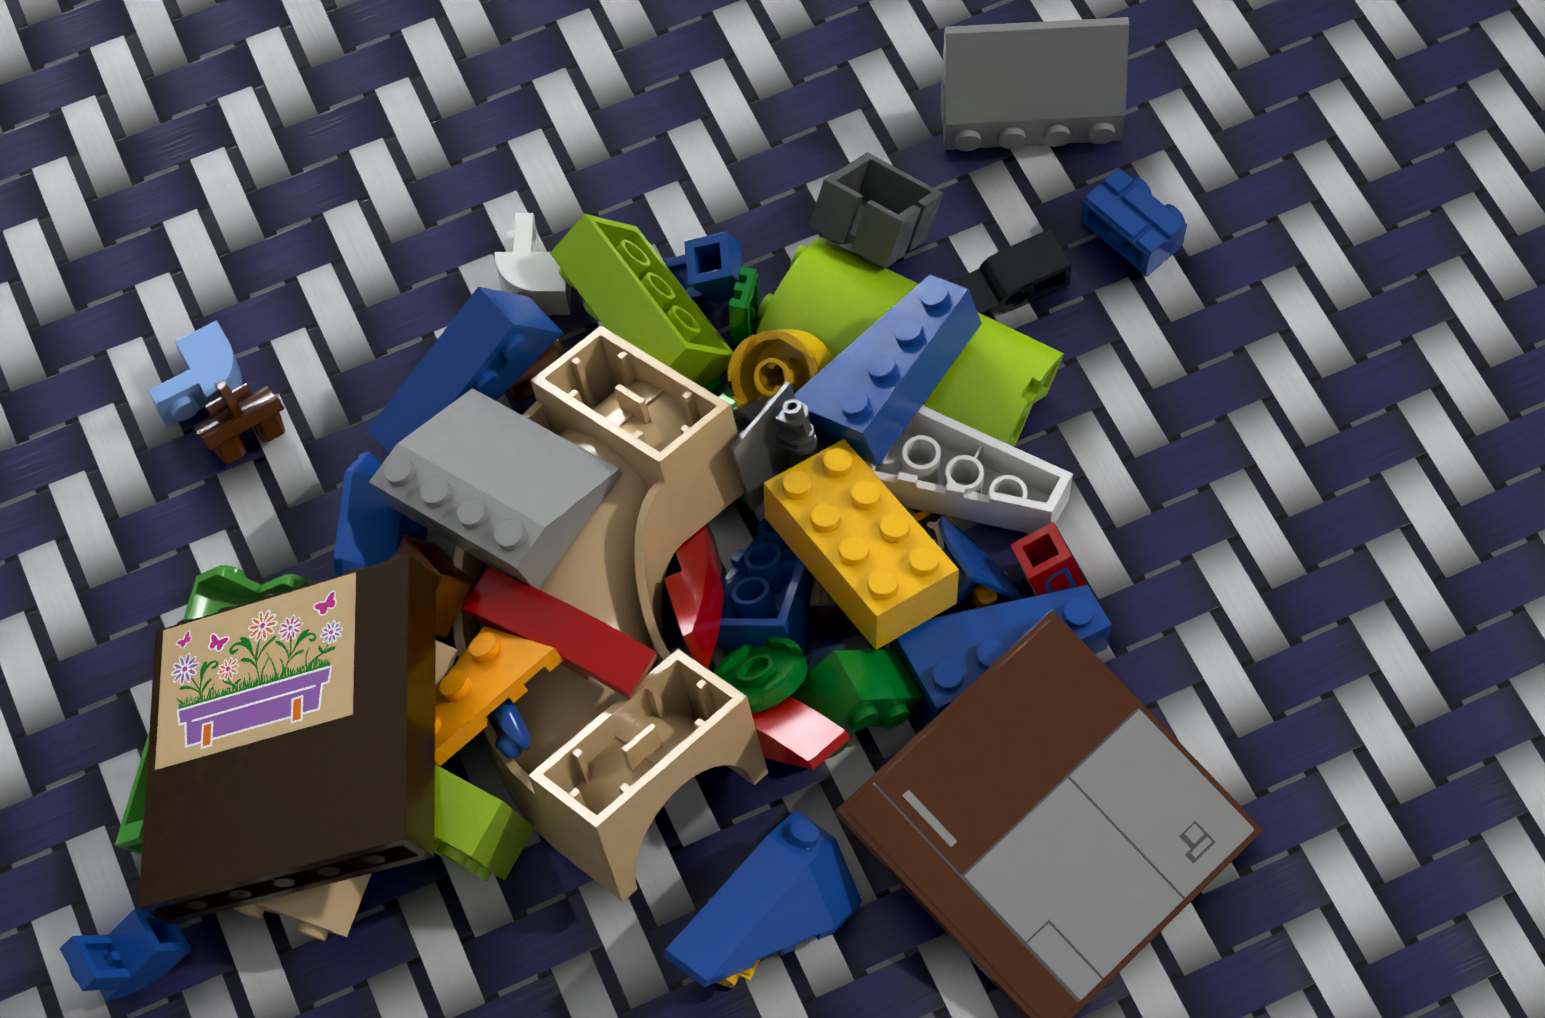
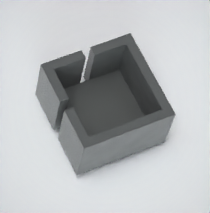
M867 152L824 179L809 227L822 233L832 243L839 245L852 244L851 250L860 254L866 262L887 268L903 257L906 251L910 252L928 239L944 193Z

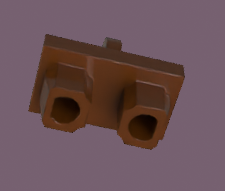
M224 380L214 384L220 397L205 405L211 417L193 426L204 445L209 450L212 449L225 464L234 462L243 457L247 452L238 434L254 427L259 439L263 443L272 441L286 432L279 413L284 410V407L277 395L274 396L268 386L252 393L247 383L230 390Z

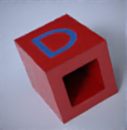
M1054 522L1010 544L1037 596L1087 585Z

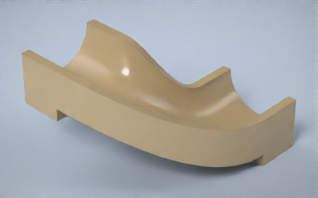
M600 326L530 380L537 401L522 414V416L614 465L622 472L620 478L539 590L574 606L657 652V659L630 700L594 678L589 677L586 680L561 664L556 666L551 672L543 667L524 684L528 691L514 703L531 735L528 750L523 749L517 759H508L496 748V739L504 731L490 715L487 716V727L481 732L497 772L511 799L527 821L534 826V829L553 848L623 902L638 889L635 876L636 862L640 846L650 824L666 801L682 785L701 772L722 765L728 766L753 785L767 775L768 770L747 696L681 650L677 649L670 654L663 637V585L668 565L674 553L685 541L744 493L729 450L738 435L731 404ZM456 546L453 565L463 571L472 582L463 602L464 604L488 567L498 572L500 571ZM461 608L453 623L455 646L459 650L457 653L458 660L471 641L486 626L464 613Z

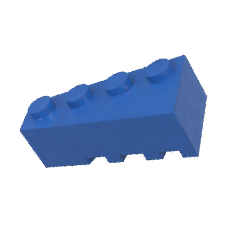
M932 275L927 276L794 394L795 399L807 405L809 420L814 427L818 442L831 446L845 439L863 461L879 466L982 324L969 289Z
M478 287L367 430L390 454L398 442L472 388L497 401L563 332L529 296Z
M1084 585L931 618L891 641L889 649H896L923 696L919 704L931 722L1051 610L1069 626L1094 654L1107 649L1112 624L1089 586Z

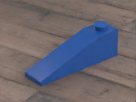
M763 518L757 526L759 533L746 550L738 549L730 559L732 567L723 577L724 599L720 631L716 645L732 653L743 645L752 643L753 647L757 648L766 645L768 637L789 638L799 644L802 652H804L811 631L809 602L814 576L770 523Z

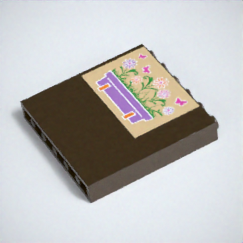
M409 554L405 556H392L379 564L362 569H349L336 577L322 581L306 582L301 587L279 594L263 595L259 600L236 607H223L216 613L196 619H184L179 621L177 625L156 631L139 909L171 925L434 857L435 574Z

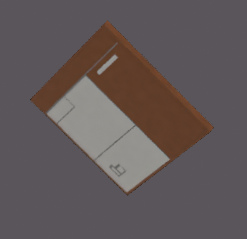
M1053 610L1045 615L834 812L1025 1018H1073L1263 831L1258 823Z

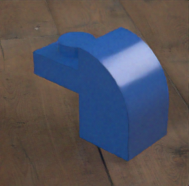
M727 231L684 241L685 255L663 259L664 263L695 303L711 300L716 304H721L734 298V286L736 282H739V271L741 266H743L740 241Z
M134 909L107 935L72 936L59 948L70 968L73 979L79 984L81 990H100L105 1001L131 995L163 977L192 950L177 923L170 925L141 909Z

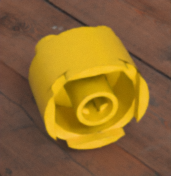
M774 329L751 335L737 346L728 365V381H731L734 393L732 398L738 406L758 397L771 398L775 396L787 381L791 383L795 394L835 358L817 337L802 330Z

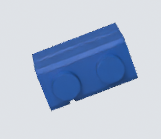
M1117 169L1104 180L1102 185L1099 184L1086 195L1082 202L1080 221L1147 277L1183 245L1187 224L1182 213L1171 204L1163 205L1152 195L1147 183L1140 177L1134 176L1131 178L1123 170Z

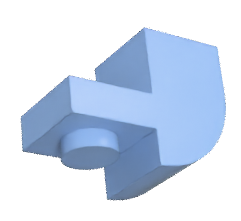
M217 320L175 341L187 371L148 390L165 426L176 421H184L191 418L198 410L204 408L206 404L219 398L220 396L214 385L219 381L224 380L230 390L242 385L239 365L232 347Z

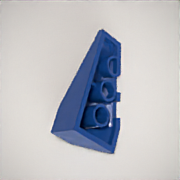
M797 810L793 811L764 838L665 949L663 957L701 986L707 987L753 968L756 960L779 952L782 956L794 951L797 944L815 936L820 940L832 935L862 903L836 838Z

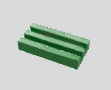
M741 266L739 271V282H736L734 286V298L730 299L728 305L731 350L733 352L744 339L756 334L760 319L757 317L760 307L759 273H757V269Z

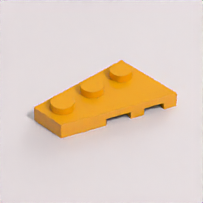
M484 626L435 690V764L440 767L487 727V716L507 698L515 703L528 691L524 684L543 667L551 672L558 666L563 659L557 650L551 646Z

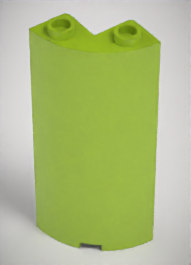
M820 237L808 247L805 245L798 247L791 260L790 269L774 295L768 293L764 297L757 313V317L761 319L756 334L774 329L802 330L817 337L827 347L830 354L836 358L912 291L918 283L882 266L870 264L862 256ZM977 312L982 324L923 406L1014 447L1017 444L1033 404L1048 394L1064 353Z

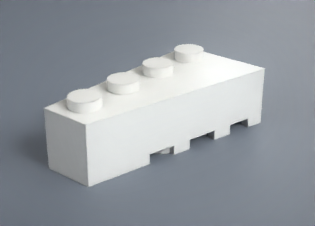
M923 405L879 466L864 461L904 507L940 515L944 514L949 517L1028 534L1052 522L1056 524L1069 500L1073 477L1072 473Z

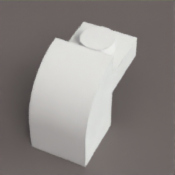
M515 213L514 231L506 232V252H494L502 291L514 294L520 292L524 296H529L546 315H570L571 286L560 276V266L551 256L550 252H537L538 234L534 213Z

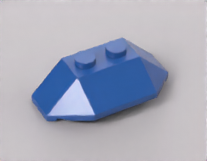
M370 452L361 453L344 474L333 559L335 577L342 575L349 569H362L385 562L388 558L395 555L404 535L424 541L427 538V528L391 508L369 483L383 463Z

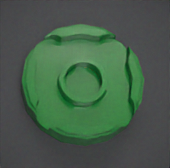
M768 637L766 645L754 648L752 643L739 647L726 656L713 673L747 696L753 714L776 706L791 696L805 680L808 665L799 644L789 638Z

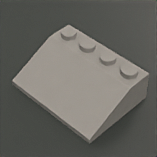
M1128 17L945 27L940 100L944 150L973 151L977 148L992 147L1016 149L1021 146L1030 145L1058 147L1068 143L1092 142L1094 144H1106L1111 141H1121L1126 116L1129 42Z
M472 388L398 442L369 483L394 510L507 576L540 589L620 478L622 472L614 465Z

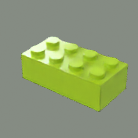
M584 214L550 252L551 256L560 266L559 274L562 279L573 288H576L585 300L583 303L585 310L593 318L600 321L610 332L703 388L716 377L718 378L728 368L733 351L637 226Z

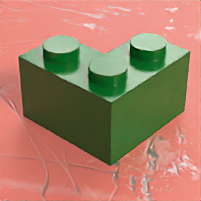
M896 649L833 650L806 675L803 683L791 695L792 698L811 707L846 730L849 737L856 731L867 727L883 726L884 729H891L902 724L909 718V710L923 698ZM846 742L845 744H843L828 758L834 757L837 754L841 753L847 747L848 743Z

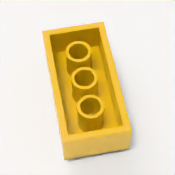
M845 439L763 483L764 518L875 650L957 604L959 569Z

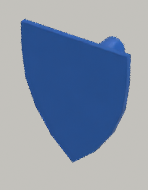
M943 514L939 519L938 526L947 547L942 548V551L959 569L957 604L945 611L951 613L978 584L1013 600L1024 599L996 563L964 531Z

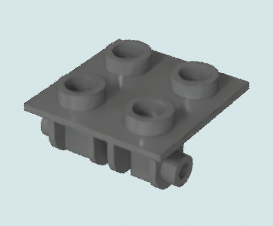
M788 381L774 397L766 401L762 411L746 430L741 431L737 435L733 445L729 448L749 509L753 512L764 500V482L820 452L816 448L818 440L814 427L809 420L808 407L803 402H800V400L795 399L792 385Z

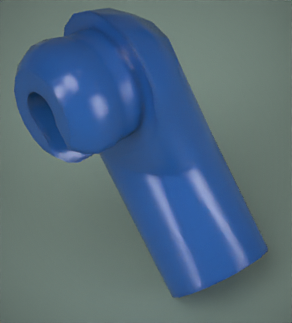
M507 698L489 715L504 731L496 739V748L508 759L513 760L520 756L523 749L528 750L531 735L516 705Z

